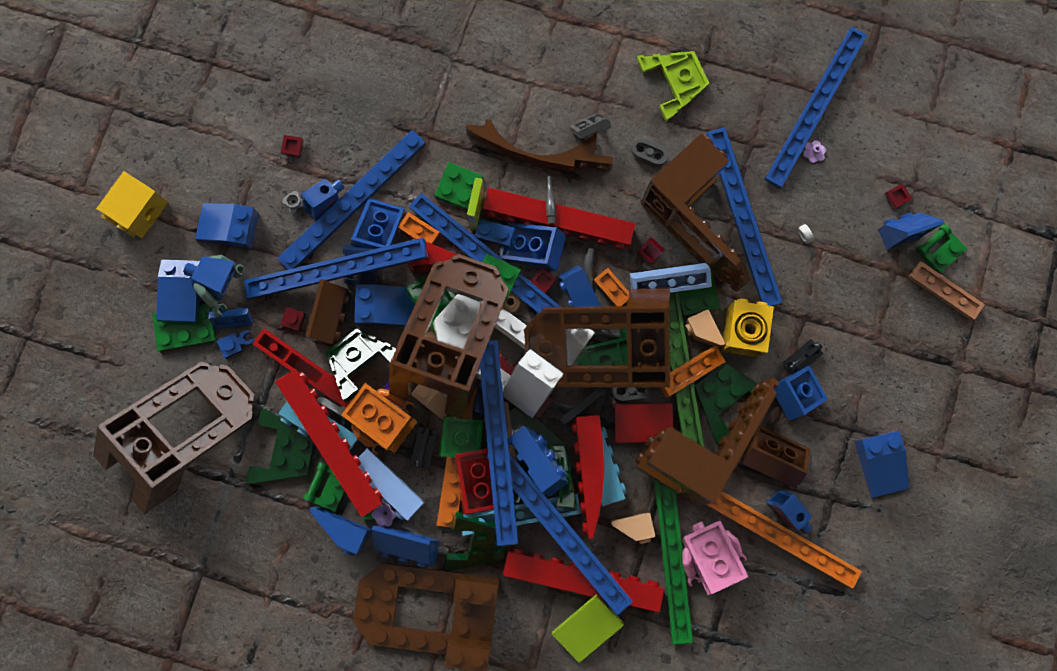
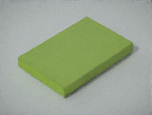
M481 178L474 180L467 212L469 227L473 231L477 230L485 197L483 179Z
M596 594L553 630L552 635L580 663L622 628L624 622Z

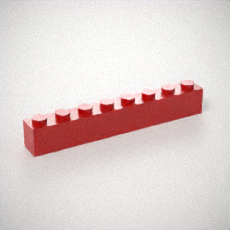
M489 187L483 206V214H486V217L491 219L499 217L508 223L519 222L527 225L556 227L566 237L572 235L582 241H588L589 239L596 241L598 245H613L618 250L629 249L636 224L556 204L555 224H548L546 201Z
M297 369L276 380L275 383L358 513L363 517L383 504L381 502L383 496L378 489L374 490L370 485L373 481L367 471L363 473L359 468L362 464L356 455L352 457L349 449L351 446L345 438L341 440L338 435L340 429L335 422L331 423L327 418L330 414L324 404L320 406L316 401L319 397L313 388L309 390L307 387L308 379L304 373H298Z
M513 548L512 551L508 550L503 576L592 597L597 594L603 599L574 562L571 561L569 565L562 563L563 559L551 557V560L544 559V555L532 552L531 556L524 554L522 549ZM609 570V574L633 601L630 606L660 612L664 588L659 586L660 582L648 580V583L641 582L640 577L629 575L628 578L620 577L621 573Z

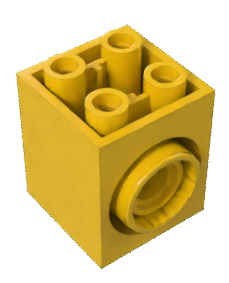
M123 171L96 209L102 212V218L133 238L136 235L143 238L169 202L156 191Z
M737 299V301L735 300L726 310L723 332L725 344L721 347V352L757 358L768 353L774 307L768 306L766 302L749 303L747 299Z

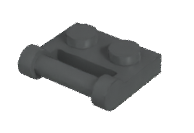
M594 114L571 125L570 128L572 133L580 139H587L600 129L605 131L610 129L611 122L599 114Z

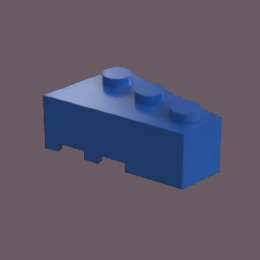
M576 265L558 274L561 281L559 285L563 293H567L569 297L567 301L570 307H601L583 268Z
M523 426L508 438V445H512L519 452L517 458L519 461L523 460L529 469L527 471L540 491L548 496H552L569 483L565 477L567 473L561 465L557 464V456L551 449H548L546 438L542 434L539 435Z

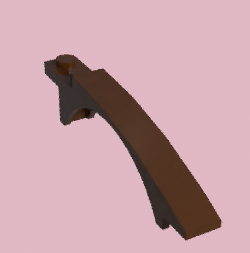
M486 119L485 126L466 124L467 135L480 143L510 157L541 167L573 172L574 166H578L581 169L596 168L598 171L611 170L613 157L595 155L597 133H593L592 137L585 139L581 144L566 152L554 155H536L524 152L508 143L496 130L491 120Z

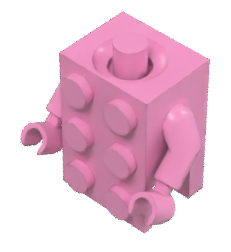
M717 521L707 527L704 526L703 522L697 523L692 526L694 533L681 539L685 547L682 551L683 567L687 575L686 581L691 587L693 579H696L698 584L701 581L707 595H710L748 577L739 559L742 557L745 562L747 561L746 556L742 553L740 542L732 533L724 529L721 521Z

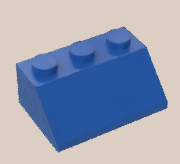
M373 526V549L380 551L379 555L391 557L392 554L398 556V560L404 562L414 560L417 561L416 565L422 567L435 564L441 540L388 526Z

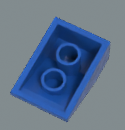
M368 198L351 238V245L370 249L394 245L404 208Z
M203 203L195 239L252 249L259 213L249 206Z
M910 212L902 215L900 220L895 221L893 218L883 222L884 226L878 230L886 250L920 239L945 223L944 220L923 213L913 215Z
M507 223V226L513 227L517 231L511 248L501 246L499 257L506 261L539 269L543 267L545 270H558L566 238L562 231L556 227Z
M161 260L157 289L158 322L197 323L201 297L192 287V276L184 274L183 271L187 263L197 266L199 261Z
M356 284L355 323L358 326H406L415 305L404 291L406 287Z
M900 431L854 441L871 498L909 489L906 450Z
M320 506L310 508L311 514L336 545L343 548V553L353 556V554L363 552L372 529Z

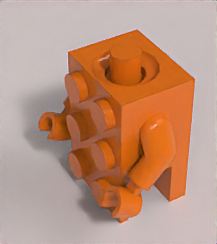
M366 383L356 396L349 401L350 404L341 414L352 423L351 429L356 439L365 446L371 447V450L376 455L379 454L374 450L377 445L395 454L418 423V421L407 414L410 412L406 410V405L411 404L414 407L412 402L389 394L387 389L381 388L376 391Z

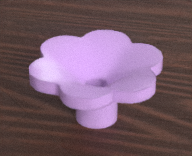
M819 141L806 143L803 156L808 158L810 163L820 162L825 158L826 148Z
M382 504L372 512V517L376 519V523L379 526H390L396 516L389 504Z

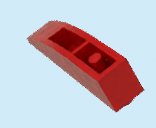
M263 328L252 343L290 371L297 369L298 373L303 372L310 385L344 408H347L350 403H345L342 399L336 378Z
M600 415L576 417L575 422H572V432L577 435V442H574L575 454H579L576 470L577 474H581V482H578L579 494H583L584 501L580 502L581 514H585L586 522H582L583 534H587L588 539H593L603 496L604 450Z

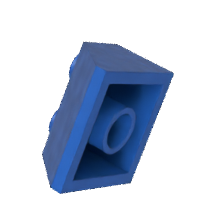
M806 366L779 380L777 388H773V390L777 391L776 398L788 420L803 416L828 400L810 366Z

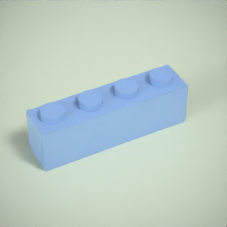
M706 263L630 273L631 289H670L671 293L712 287L710 267Z
M367 448L358 457L362 464L359 468L363 473L367 471L373 481L370 483L372 488L380 491L383 496L381 501L384 504L393 506L396 509L395 514L401 520H404V518L407 521L410 520L426 503L371 449Z

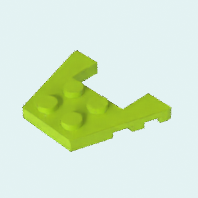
M694 51L671 53L670 55L653 54V56L647 57L640 55L636 58L643 74L661 67L675 99L659 105L665 122L669 121L709 86V81Z

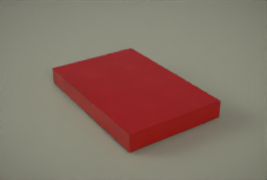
M672 403L614 404L615 443H646L650 435L654 436L662 429L665 430L668 427L673 428Z

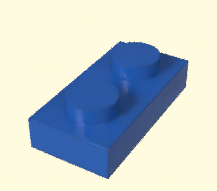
M480 219L475 237L479 240L511 248L517 230L513 227Z
M248 308L219 310L223 314L220 317L215 316L213 312H209V320L214 329L253 325V318Z

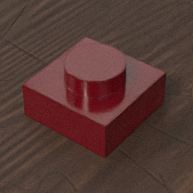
M284 135L280 153L285 156L300 158L304 142L303 138Z
M903 183L884 193L893 209L912 200Z
M650 237L638 253L650 264H653L665 249Z
M542 267L530 282L546 294L557 279Z
M286 307L280 325L300 332L306 313Z

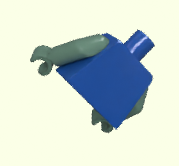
M223 255L201 257L197 266L187 263L183 273L192 276L191 281L194 291L211 308L213 307V314L220 317L223 314L219 311V308L222 311H226L227 306L222 303L218 304V301H222L232 277L237 279L243 276L240 272L244 270V266L241 264L235 266L233 261Z

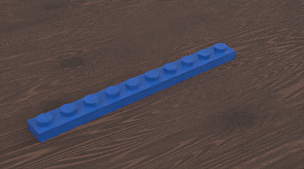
M852 26L850 27L764 181L781 189L867 34Z
M726 128L709 131L706 136L713 141V145L718 150H722L727 155L729 160L726 167L719 173L760 302H766L768 306L779 305L783 302Z
M412 129L277 259L288 270L299 267L365 204L368 198H371L426 145V142Z
M422 193L409 206L414 213L431 227L438 230L442 236L469 258L483 262L485 255L489 254L504 261ZM519 274L511 292L536 313H539L544 307H561L523 275Z
M419 238L244 280L246 299L252 300L320 283V279L329 282L428 259L426 240Z
M498 340L489 341L481 361L480 372L497 545L501 546L518 544L499 348Z
M509 453L513 490L617 615L621 613L633 601Z

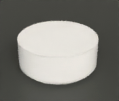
M806 224L798 228V233L806 244L814 241V236Z

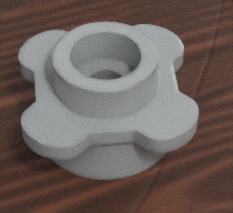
M293 191L283 198V204L288 206L290 213H295L298 208L303 207L302 199L297 191Z

